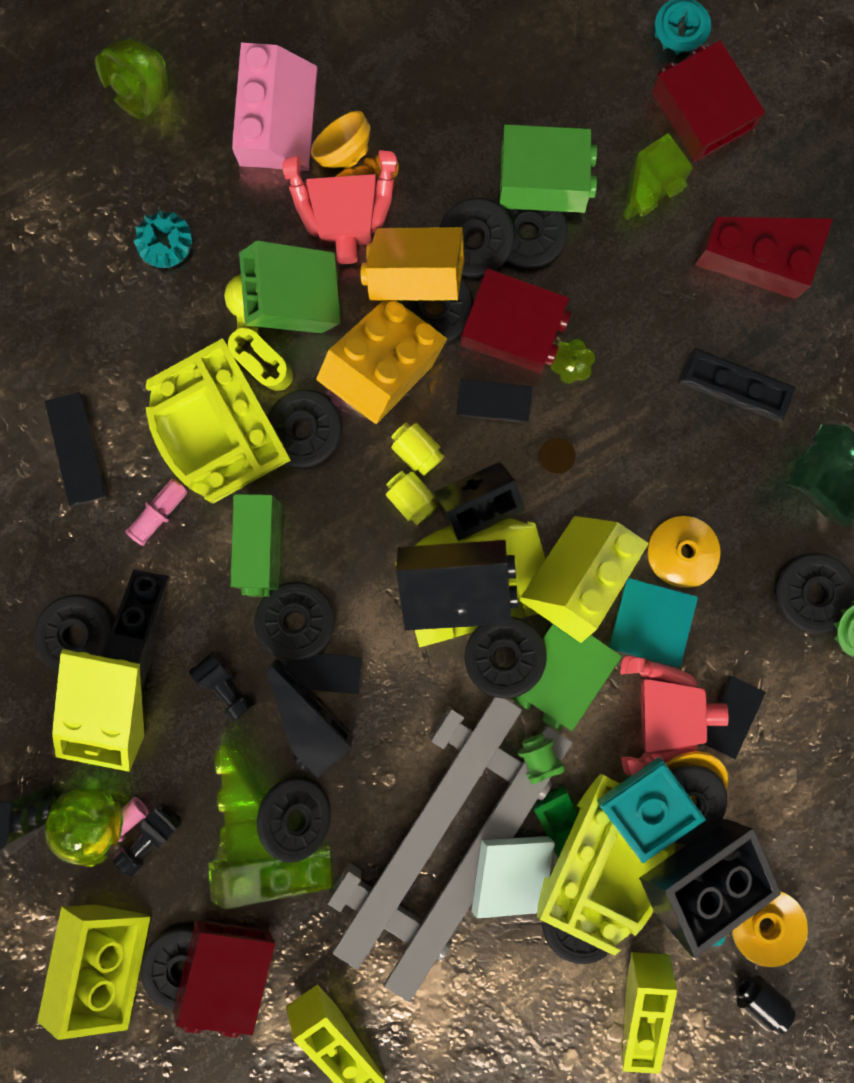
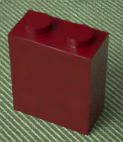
M721 40L708 47L706 44L697 47L689 54L687 59L678 64L674 61L664 66L658 72V78L652 89L653 96L694 162L755 129L765 114V110Z
M486 268L464 327L460 345L541 374L545 364L552 366L559 345L553 343L557 330L564 332L568 324L571 311L565 310L569 297Z
M202 920L195 921L173 1008L176 1027H180L183 1031L193 1034L202 1033L203 1030L218 1031L221 1035L230 1038L240 1037L241 1034L253 1035L275 947V941L269 930Z

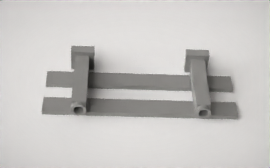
M493 697L473 730L461 723L464 716L448 705L429 737L431 742L442 749H445L446 745L450 743L460 750L373 888L361 881V869L348 862L328 895V905L341 912L345 904L357 911L332 951V954L357 970L360 968L384 929L408 944L384 982V987L409 1003L435 961H442L447 955L452 941L449 939L473 902L481 840L513 838L536 800H543L552 785L551 777L542 782L531 784L526 775L529 770L525 760L522 762L499 747L522 711L521 708L505 698ZM546 725L541 734L545 738L554 739L553 750L557 759L562 760L573 742ZM487 767L509 781L510 784L427 916L422 920L400 906V903Z

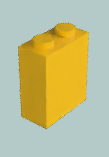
M463 227L376 228L372 243H367V263L361 264V283L363 286H368L369 300H458L464 266Z

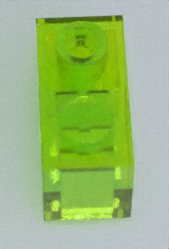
M669 133L640 151L631 170L623 214L627 221L637 214L640 217L647 215L657 207L659 199L665 195L672 198L688 185L686 180L693 170V166Z

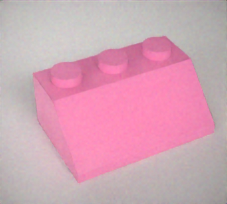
M241 43L232 149L239 166L282 169L283 161L286 158L300 156L301 170L310 171V151L312 147L318 69L316 65L278 45Z

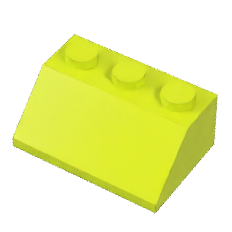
M574 516L519 600L582 643L598 629L649 543L619 522Z
M96 904L61 906L37 1022L58 1040L128 1030L151 917L143 913Z

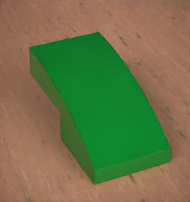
M564 786L548 793L541 801L537 799L533 805V809L546 836L555 842L554 852L557 858H559L578 816Z

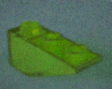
M226 741L219 745L220 751L215 752L214 759L216 774H221L222 789H218L217 792L219 812H224L225 827L220 828L221 849L227 850V861L272 857L262 846L257 832L258 810L265 794L233 742Z
M316 851L310 857L292 863L277 860L270 854L243 856L209 862L211 901L225 910L332 889L330 851Z

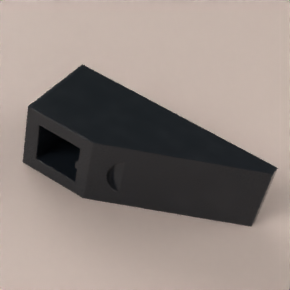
M133 569L101 657L116 660L122 659L140 664L142 692L153 659L169 576Z

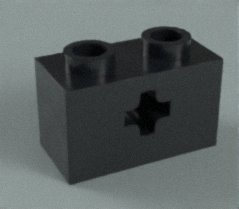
M500 461L434 492L444 519L458 541L525 510L515 479Z

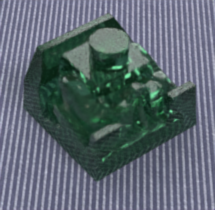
M822 424L813 438L817 444L809 446L802 457L797 460L794 471L786 485L801 491L830 522L849 528L854 520V432L847 425Z

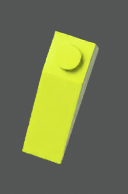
M631 952L626 980L622 1071L656 1074L661 1072L677 995V986L669 954Z
M318 984L286 1006L293 1040L333 1083H386L384 1076L338 1006Z

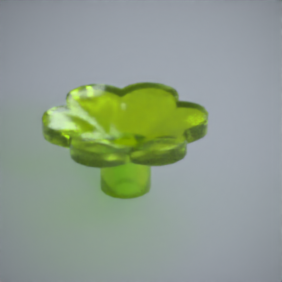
M574 339L570 343H559L556 357L552 366H550L551 370L560 374L562 382L567 384L573 383L576 379L581 381L588 379L591 375L590 366L595 362L594 352L586 349L585 343L580 339Z

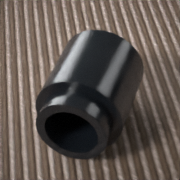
M761 976L747 977L737 987V1006L766 1031H773L775 1034L780 1035L791 1027L796 1015L795 1010L791 1007V1002Z

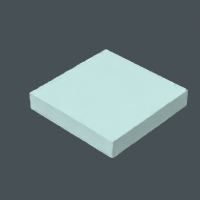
M550 837L481 840L471 911L476 918H489L537 913L544 878L550 877L555 842Z

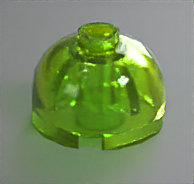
M134 39L120 40L108 45L96 56L95 65L100 81L105 88L109 85L112 86L113 90L117 93L113 100L129 115L142 119L152 114L166 98L168 75L164 59L156 50Z
M77 788L61 795L53 803L47 814L44 826L45 841L50 851L61 861L73 865L92 867L102 863L108 857L104 856V854L108 851L110 845H117L123 827V814L119 802L113 801L110 796L112 795L111 793L100 789Z

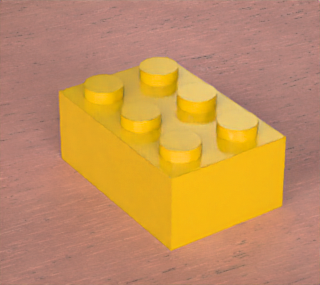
M383 300L328 350L316 380L373 423L377 424L432 368L447 338L397 300Z

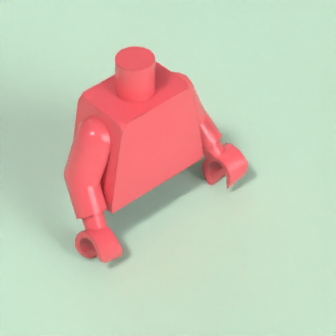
M379 150L381 174L377 181L375 174L313 178L306 179L305 183L300 177V156L289 157L283 161L282 169L286 180H290L289 190L306 231L314 237H320L322 247H336V262L339 264L356 263L358 261L357 245L372 243L373 233H375L376 228H383L392 201L394 186L392 172L396 173L397 157L391 151Z
M625 656L622 659L620 675L639 673L643 677L641 678L642 749L645 753H643L641 758L621 757L623 770L626 775H634L659 756L666 764L669 760L680 754L697 751L698 744L707 743V726H728L727 704L706 703V690L697 687V681L691 674L662 663L645 660L644 658Z

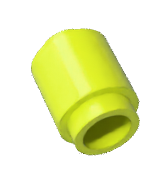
M407 422L404 423L391 436L395 441L391 449L414 472L419 471L423 476H426L445 457L439 451L441 447L417 422L412 426Z
M401 471L386 484L390 489L386 493L387 498L408 521L412 520L417 526L439 508L434 501L436 497L413 471L407 475Z

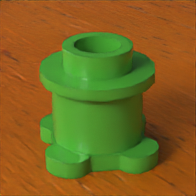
M543 734L525 739L522 742L523 748L518 751L519 757H524L529 771L526 775L531 784L542 782L566 770L565 765L562 764L560 759H557L553 750L554 739L545 738Z

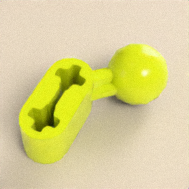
M241 274L236 275L228 282L224 293L227 308L237 317V330L231 334L228 340L229 352L261 384L272 391L285 390L293 381V370L259 336V327L245 325ZM246 342L251 344L254 348L253 350L265 362L277 369L280 373L278 378L274 379L271 377V374L268 372L269 370L252 354L246 352L245 348H243Z

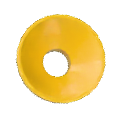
M352 111L330 123L313 142L310 151L312 157L323 167H344L347 169L356 165L368 152L370 124L366 116L361 111Z

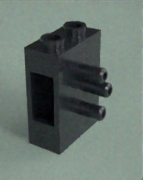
M506 540L398 547L396 574L405 631L512 624L511 608H518L517 585L509 586V579L516 578L515 555H507Z

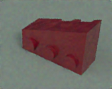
M716 217L705 233L695 265L796 300L811 287L833 219Z

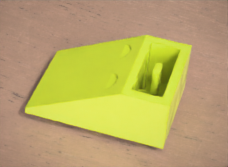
M62 650L52 730L55 756L57 758L130 772L144 738L140 664L122 659L116 660L91 655L86 652Z

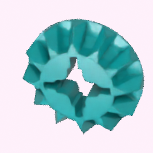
M695 0L668 1L660 8L654 21L655 38H659L662 42L663 50L669 48L675 51L676 56L681 52H688L690 54L697 47L705 44L711 31V19L707 10ZM682 17H685V28L688 30L680 37L677 25Z
M158 209L155 214L145 215L144 221L139 226H135L136 236L134 244L141 258L152 266L159 268L175 266L182 262L190 252L192 246L191 230L186 221L175 212H163ZM156 229L161 230L164 234L171 232L167 236L170 241V249L161 242L154 244L157 241Z

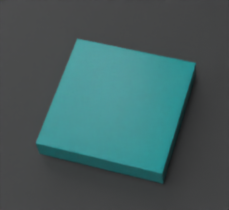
M628 578L622 587L607 646L614 651L680 668L698 597Z
M660 756L597 800L599 806L642 863H645L706 820Z

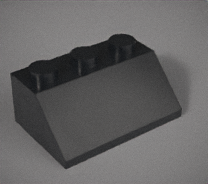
M6 783L0 786V863L13 856L50 822V818L53 817L56 809V797L52 795V785Z
M723 819L715 831L687 844L639 877L653 911L693 958L698 957L781 895L754 829L728 819Z

